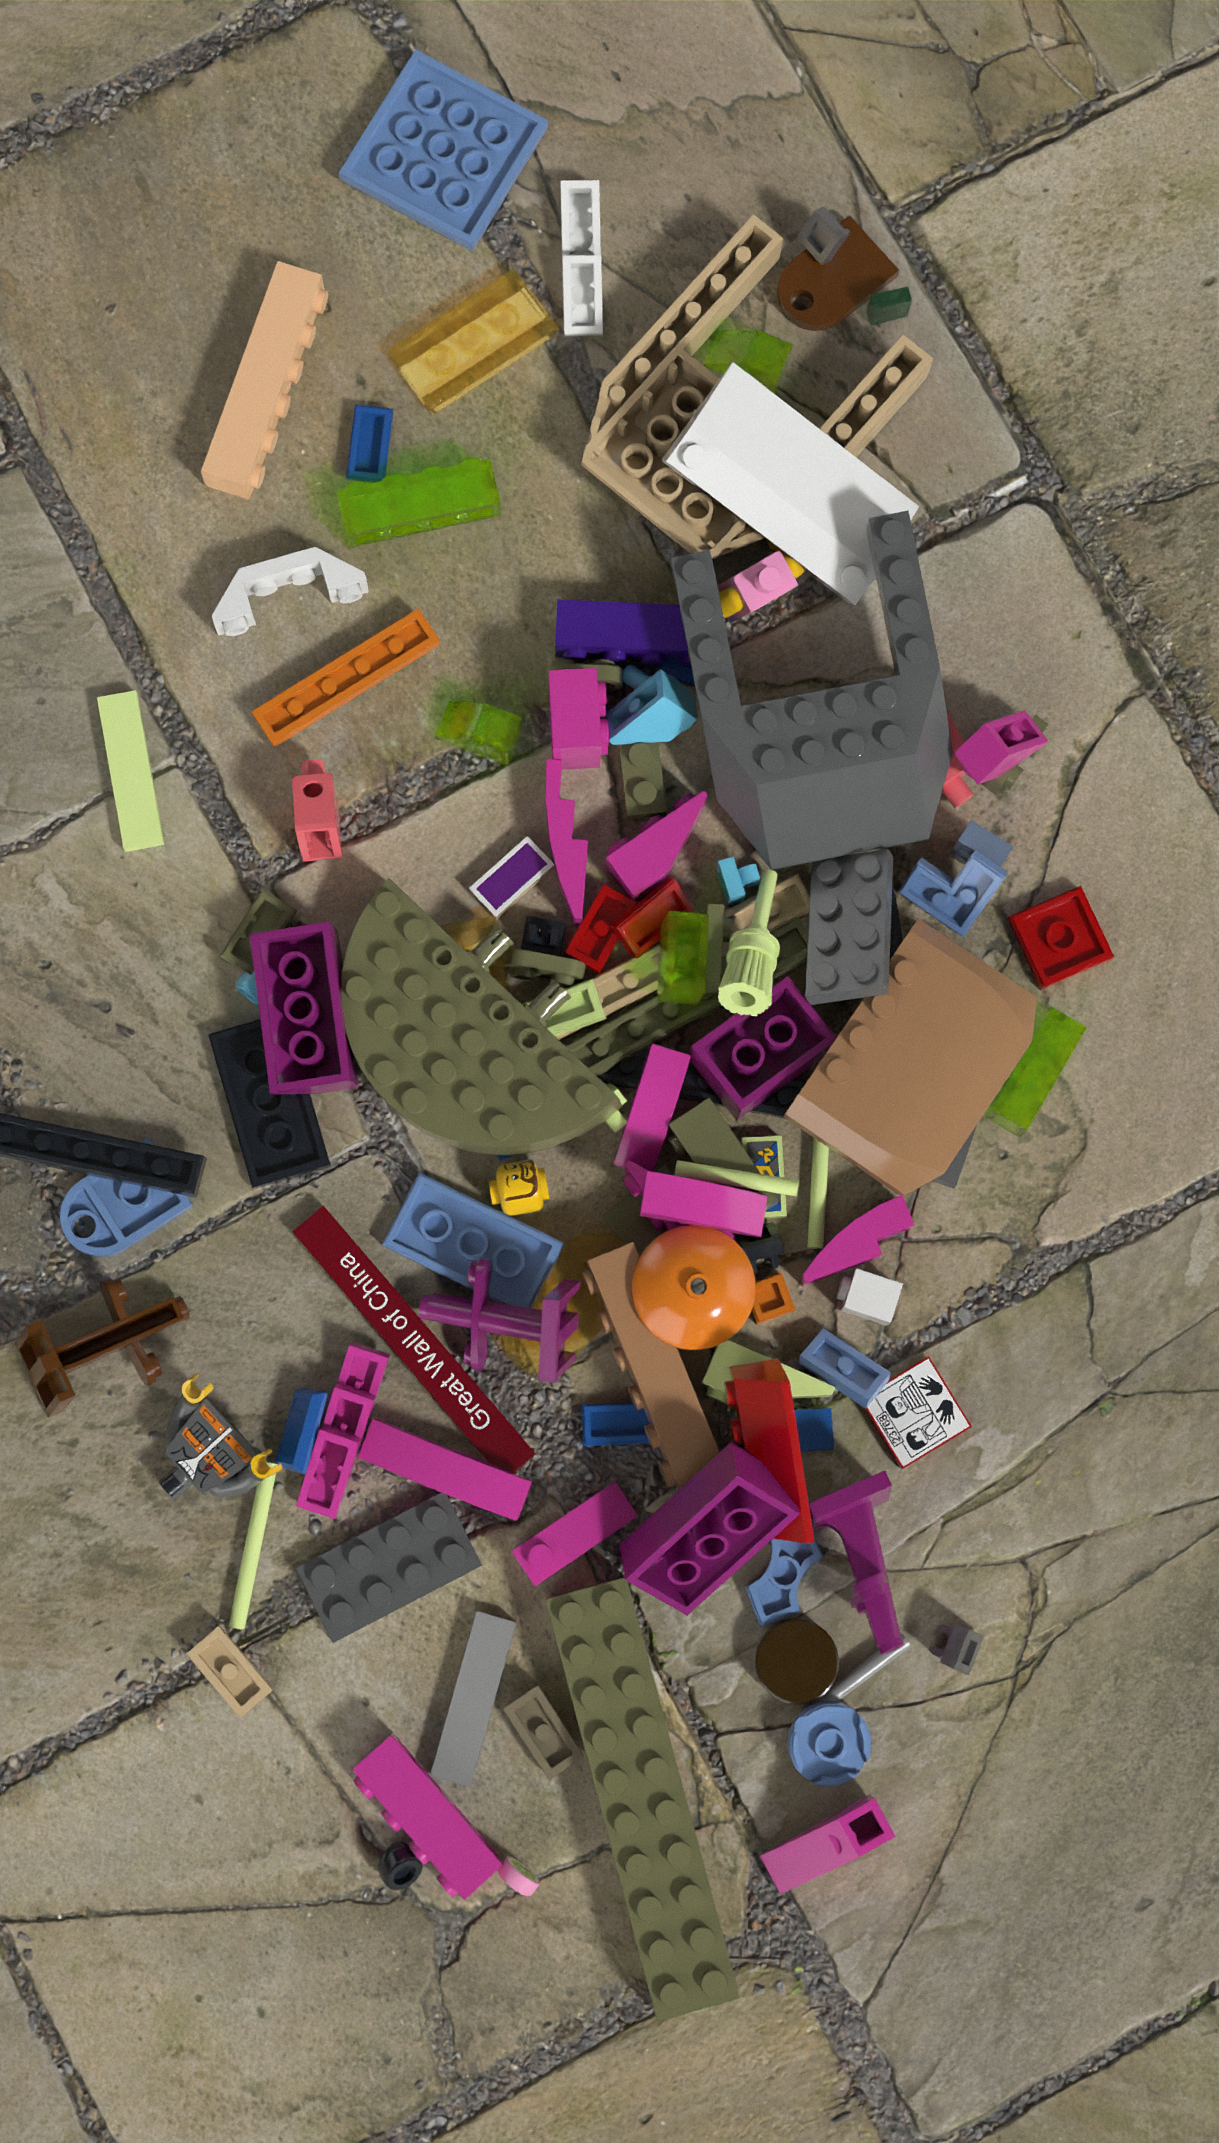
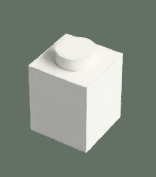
M856 1268L850 1277L843 1276L836 1297V1299L843 1301L840 1311L887 1326L892 1321L903 1283Z

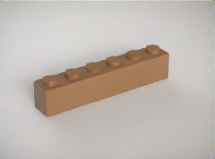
M632 1242L584 1262L586 1271L581 1272V1276L589 1295L596 1293L602 1309L597 1310V1316L606 1334L612 1332L618 1346L612 1349L616 1363L621 1372L628 1370L633 1386L628 1387L632 1402L637 1411L644 1408L649 1424L644 1426V1430L653 1449L659 1447L665 1460L664 1463L660 1464L665 1482L669 1488L675 1485L678 1492L719 1453V1449L677 1347L666 1344L655 1337L644 1326L636 1312L632 1299V1277L639 1255Z

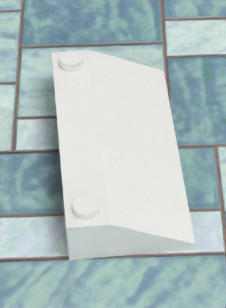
M734 362L729 365L661 459L662 462L691 484L699 486L817 576V580L839 597L853 605L857 604L876 578L867 535L869 518L909 510L910 520H912L919 508L912 500Z

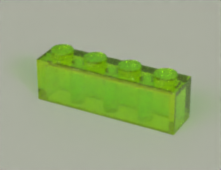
M477 457L467 458L456 466L446 468L439 465L429 466L422 469L418 474L408 476L400 473L391 474L384 477L380 482L370 484L353 482L346 485L344 489L336 491L349 548L501 516V503L490 458L484 460Z

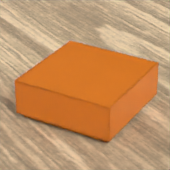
M781 1272L755 1281L756 1293L751 1312L756 1325L795 1311Z

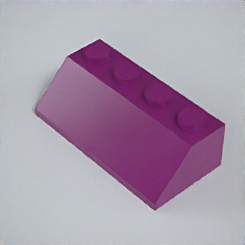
M328 921L250 934L270 1094H321L359 1088L355 1056L352 1052L344 1024L341 1000L343 964L338 930Z
M730 1442L620 1545L625 1580L688 1616L800 1514L799 1508L762 1461Z

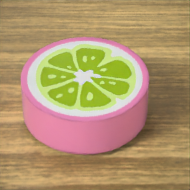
M510 1856L506 1857L503 1865L498 1869V1874L503 1881L524 1896H531L541 1883L539 1878L527 1866Z

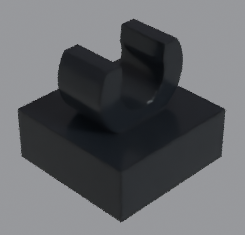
M526 916L521 950L561 956L566 922Z
M773 1222L763 1224L761 1237L734 1233L736 1243L746 1253L754 1273H758L757 1260L769 1257L773 1269L778 1268L779 1258L777 1254L784 1253L781 1237Z

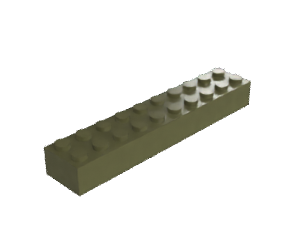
M625 1577L546 1598L545 1601L657 2022L739 1999V1991L628 1581L625 1580Z

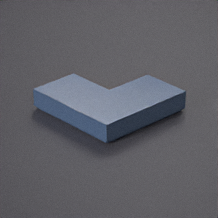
M977 850L970 856L955 880L921 858L898 893L964 937L1009 872Z

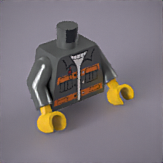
M195 1373L183 1383V1394L172 1410L165 1434V1441L168 1446L164 1453L176 1466L158 1483L174 1500L192 1484L202 1495L207 1496L211 1493L218 1498L247 1493L265 1478L281 1471L282 1465L279 1464L273 1468L269 1467L266 1457L273 1452L272 1449L258 1453L211 1400L206 1398L201 1403V1400L210 1394L214 1387L210 1383L203 1390H200L195 1384L199 1373Z

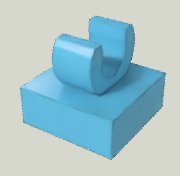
M734 857L718 861L716 872L727 907L743 902L745 897L744 889L759 885L758 880H760L756 864L737 869Z

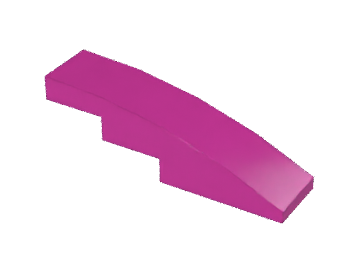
M546 759V818L550 852L559 889L573 925L579 927L583 918L588 840L573 839L575 800L560 799L562 760Z
M355 1342L349 1344L338 1382L334 1387L323 1425L315 1442L296 1507L332 1519L336 1518L391 1354Z
M372 1419L358 1456L360 1459L424 1486L516 1521L519 1518L532 1483L528 1479L465 1452L453 1450L428 1438L414 1435L378 1419Z

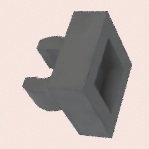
M824 206L814 210L796 237L821 265L832 260L850 234V231L844 229L836 220V215L830 214Z
M956 1623L953 1628L939 1625L937 1630L948 1636V1643L943 1649L930 1646L929 1651L941 1658V1664L969 1676L984 1636Z

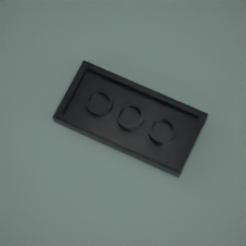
M261 1019L208 1034L253 1190L331 1167L311 1095L270 1094Z

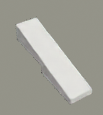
M599 180L561 181L564 336L603 335Z

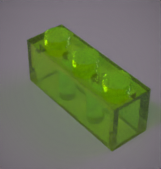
M1051 1007L1033 1033L1031 1044L1005 1081L985 1118L1018 1137H1021L1028 1131L1087 1027Z

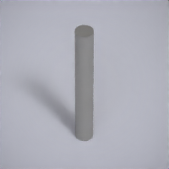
M900 1633L904 1646L885 1655H881L879 1650L835 1682L824 1696L816 1701L807 1703L802 1707V1710L819 1701H840L911 1647L910 1643Z

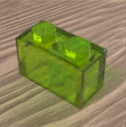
M669 910L661 925L657 1001L697 1005L705 994L709 914Z

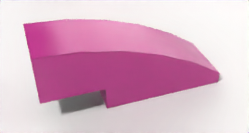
M653 1043L649 1047L628 1111L627 1123L623 1128L612 1165L623 1168L624 1163L630 1160L650 1172L654 1171L691 1055Z
M647 1171L639 1216L680 1222L679 1224L702 1226L718 1231L761 1237L767 1196L710 1182Z
M898 1196L876 1206L839 1232L813 1259L799 1278L801 1285H808L878 1259L882 1253L877 1241L907 1231L914 1226L904 1197Z

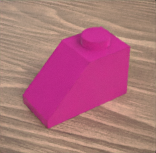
M1024 710L985 723L954 754L962 763L964 772L974 779L977 784H981L998 778L1042 748L1049 741Z

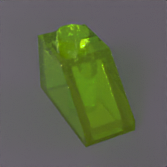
M757 329L718 331L703 366L723 375L729 365L734 362L775 394L789 364L793 344Z
M449 701L434 737L440 741L508 766L522 733V717L486 703Z

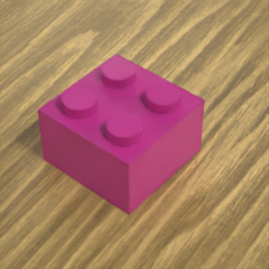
M597 668L549 670L548 695L552 759L562 760V770L600 768L601 755H608L609 744L608 719L600 720V717L606 716L605 681H598Z

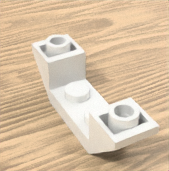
M317 547L239 568L212 614L218 636L222 634L236 636L245 633L249 629L248 627L256 625L248 600L249 595H270L276 592L280 586L291 583L297 586L305 585L314 581L316 576L323 574L331 603L340 601V603L346 604L359 600L362 594L369 592L365 573Z

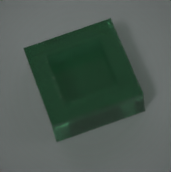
M908 286L871 295L867 309L871 326L908 317L912 303Z

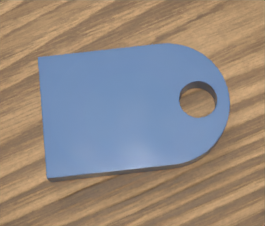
M149 1137L141 1141V1143L154 1145ZM88 1175L77 1182L64 1197L60 1210V1223L64 1235L75 1248L90 1256L110 1257L127 1250L194 1207L189 1197L185 1195ZM82 1216H90L96 1223L94 1233L88 1238H79L74 1232V1224Z

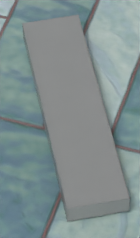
M476 1611L430 1776L471 1787L517 1622Z

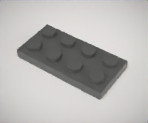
M889 849L812 862L805 997L810 1005L888 994L893 856Z
M440 1493L296 1567L332 1643L481 1567L482 1564L447 1494Z

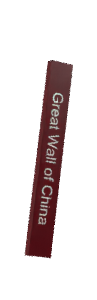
M324 1205L292 1231L490 1464L515 1473L536 1455Z

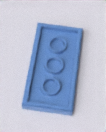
M418 1173L382 1243L385 1248L473 1291L474 1286L469 1285L468 1282L471 1262L479 1261L480 1258L490 1259L492 1273L488 1298L497 1303L532 1309L565 1245L563 1242L421 1173Z

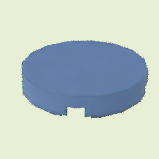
M819 1701L807 1706L794 1718L788 1732L787 1751L793 1766L806 1779L820 1786H839L853 1780L860 1773L859 1770L863 1767L864 1762L867 1763L871 1754V1735L864 1719L851 1706L839 1701Z

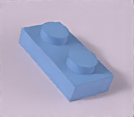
M824 1328L803 1351L798 1362L799 1365L826 1383L834 1386L835 1389L865 1409L887 1384L891 1372Z

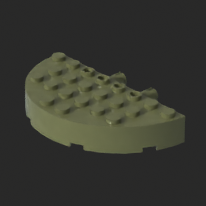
M388 878L373 895L352 932L342 968L341 1000L345 1031L352 1052L371 1085L395 1112L426 1135L460 1149L489 1155H518L557 1147L556 1145L569 1141L577 1136L580 1137L602 1124L623 1106L619 1097L546 1028L547 1024L545 1022L567 1000L571 999V996L562 987L560 988V985L552 979L550 984L529 1005L525 1003L522 1005L489 974L491 972L489 967L514 944L505 933H502L498 926L495 925L493 930L472 951L469 949L465 951L405 892Z

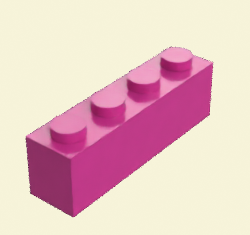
M394 1733L390 1734L352 1769L357 1775L353 1780L357 1788L369 1800L375 1796L385 1807L381 1812L383 1818L396 1832L401 1828L404 1829L413 1840L408 1845L409 1848L424 1865L429 1860L441 1873L436 1879L451 1897L458 1893L465 1900L503 1865V1859Z

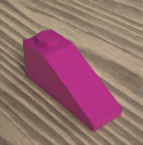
M613 1482L512 1552L534 1586H536L638 1515L617 1483Z

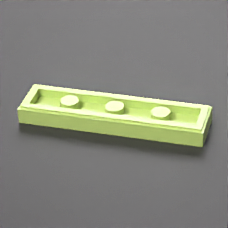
M134 690L97 697L123 849L125 852L165 845L138 693Z

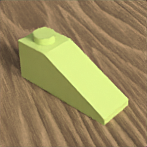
M727 1340L716 1346L700 1385L708 1388L706 1396L728 1405L724 1381L731 1380L729 1367L770 1360L771 1358ZM781 1363L790 1380L792 1399L829 1397L833 1394L834 1386Z

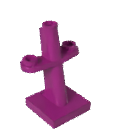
M480 1258L479 1261H472L469 1267L468 1282L469 1285L474 1286L473 1299L434 1293L432 1296H422L419 1305L420 1319L471 1328V1340H468L465 1347L464 1362L466 1365H471L473 1370L482 1371L485 1367L488 1352L487 1332L540 1342L539 1381L555 1382L576 1361V1352L565 1351V1341L578 1329L579 1313L567 1311V1301L580 1289L581 1281L564 1279L543 1298L542 1310L488 1302L492 1264L490 1259Z
M885 1470L809 1503L813 1533L828 1527L837 1532L842 1539L856 1582L852 1586L854 1596L850 1599L851 1608H856L858 1614L866 1613L877 1649H879L881 1655L888 1654L904 1646L873 1512V1507L889 1501L892 1484Z

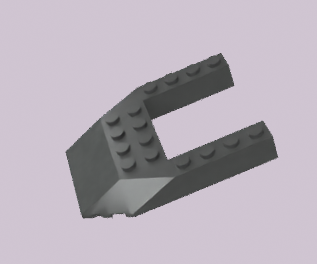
M909 510L872 517L868 520L867 535L896 676L741 706L711 551L707 550L671 557L674 584L716 798L771 870L924 841L930 837L953 751L940 664Z

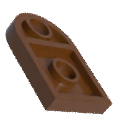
M850 215L839 223L844 229H848L850 234L831 261L821 265L805 249L786 265L780 275L777 289L778 304L784 316L797 327L810 331H822L838 325L899 275L900 270ZM796 296H805L811 301L812 306L807 310L800 311L792 306L791 300Z

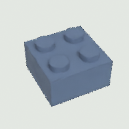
M971 820L951 853L955 855L954 858L957 861L966 864L973 852L977 850L1001 867L1013 846Z

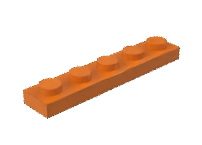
M418 608L254 709L251 713L273 748L435 649L440 645V639Z

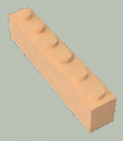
M277 261L201 469L205 486L248 500L251 498L253 489L261 487L265 475V466L262 464L266 453L272 454L278 439V431L275 428L279 417L284 419L288 413L291 396L288 395L292 382L297 384L303 370V361L300 360L304 348L310 349L316 333V326L313 325L317 313L323 314L328 301V291L324 289L321 274Z

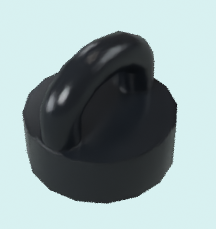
M404 1841L395 1842L389 1846L379 1860V1876L391 1890L404 1889L413 1884L420 1876L423 1868L422 1862L409 1848V1844Z

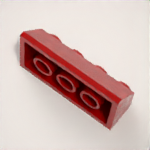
M778 1358L729 1367L731 1380L724 1381L728 1406L735 1405L737 1420L730 1421L734 1444L736 1446L742 1445L744 1451L763 1462L799 1508L800 1512L773 1539L799 1543L815 1542L790 1380Z

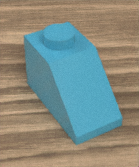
M661 669L608 711L605 716L608 719L609 742L613 745L670 742L682 731L688 730L698 720L694 692Z

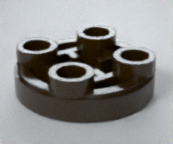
M802 1619L783 1620L771 1627L759 1641L755 1653V1670L762 1686L776 1699L788 1704H807L824 1696L834 1684L839 1670V1655L833 1639L819 1625Z

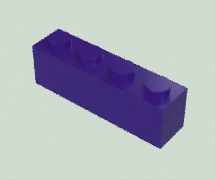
M557 599L555 657L575 661V663H583L586 661V658L611 660L615 662V665L624 664L626 660L642 661L643 665L652 667L665 665V659H681V666L691 667L679 605Z

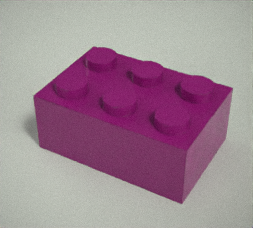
M787 976L772 987V1005L768 1006L765 1012L757 1014V1016L736 1013L691 1046L689 1055H691L690 1062L735 1120L738 1121L821 1060L836 1040V1037Z

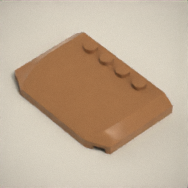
M918 918L890 959L888 994L864 997L785 1113L784 1118L901 1197H904L942 1176L1031 1044L1037 997Z

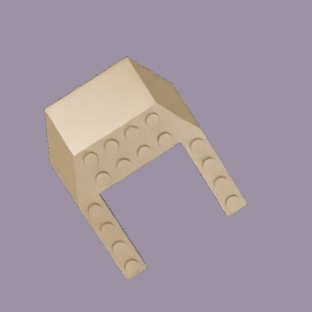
M754 214L602 381L595 415L593 416L581 464L687 552L692 554L710 550L712 559L766 537L699 486L691 484L662 462L661 459L719 381L715 374L692 357L693 354L780 259L783 237ZM903 334L820 427V430L857 457L928 377L933 357Z

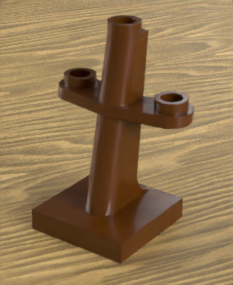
M110 1277L101 1280L99 1284L102 1296L114 1322L113 1324L58 1347H53L42 1320L25 1326L15 1342V1346L48 1418L63 1412L76 1396L66 1374L123 1348L126 1349L142 1382L146 1386L156 1382V1377L162 1375L159 1361L153 1352L146 1354L139 1341L189 1319V1311L181 1296L172 1297L131 1316H127L122 1302L127 1301L128 1297L122 1281L119 1278L112 1280Z

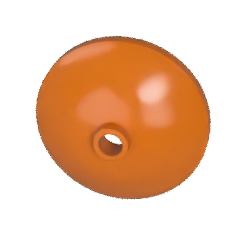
M688 1225L666 1231L655 1238L644 1249L633 1272L632 1299L640 1320L659 1340L680 1349H707L727 1341L745 1324L755 1300V1276L746 1253L732 1238L713 1228ZM695 1278L702 1280L705 1285L704 1291L699 1295L693 1293L690 1288L691 1282Z

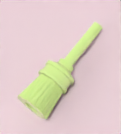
M766 869L762 872L751 925L746 929L736 931L730 938L726 956L728 965L718 988V1002L726 1010H730L731 1013L757 1016V1014H762V1012H765V1009H768V1006L772 1005L773 972L777 966L780 944L767 929L778 876L771 869Z

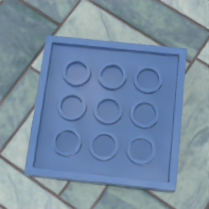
M415 49L339 171V178L346 184L473 252L548 129V120Z

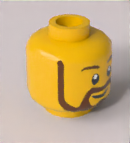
M528 1159L501 1164L496 1169V1180L489 1181L492 1205L501 1204L502 1211L508 1216L540 1211L543 1208L544 1200L550 1199L544 1167L538 1168L533 1160Z

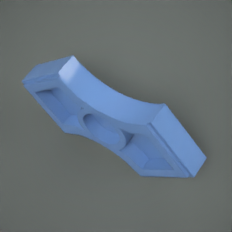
M815 1535V1542L812 1543L770 1540L771 1556L766 1570L759 1579L745 1587L760 1627L800 1612L797 1599L799 1582L805 1571L823 1558Z

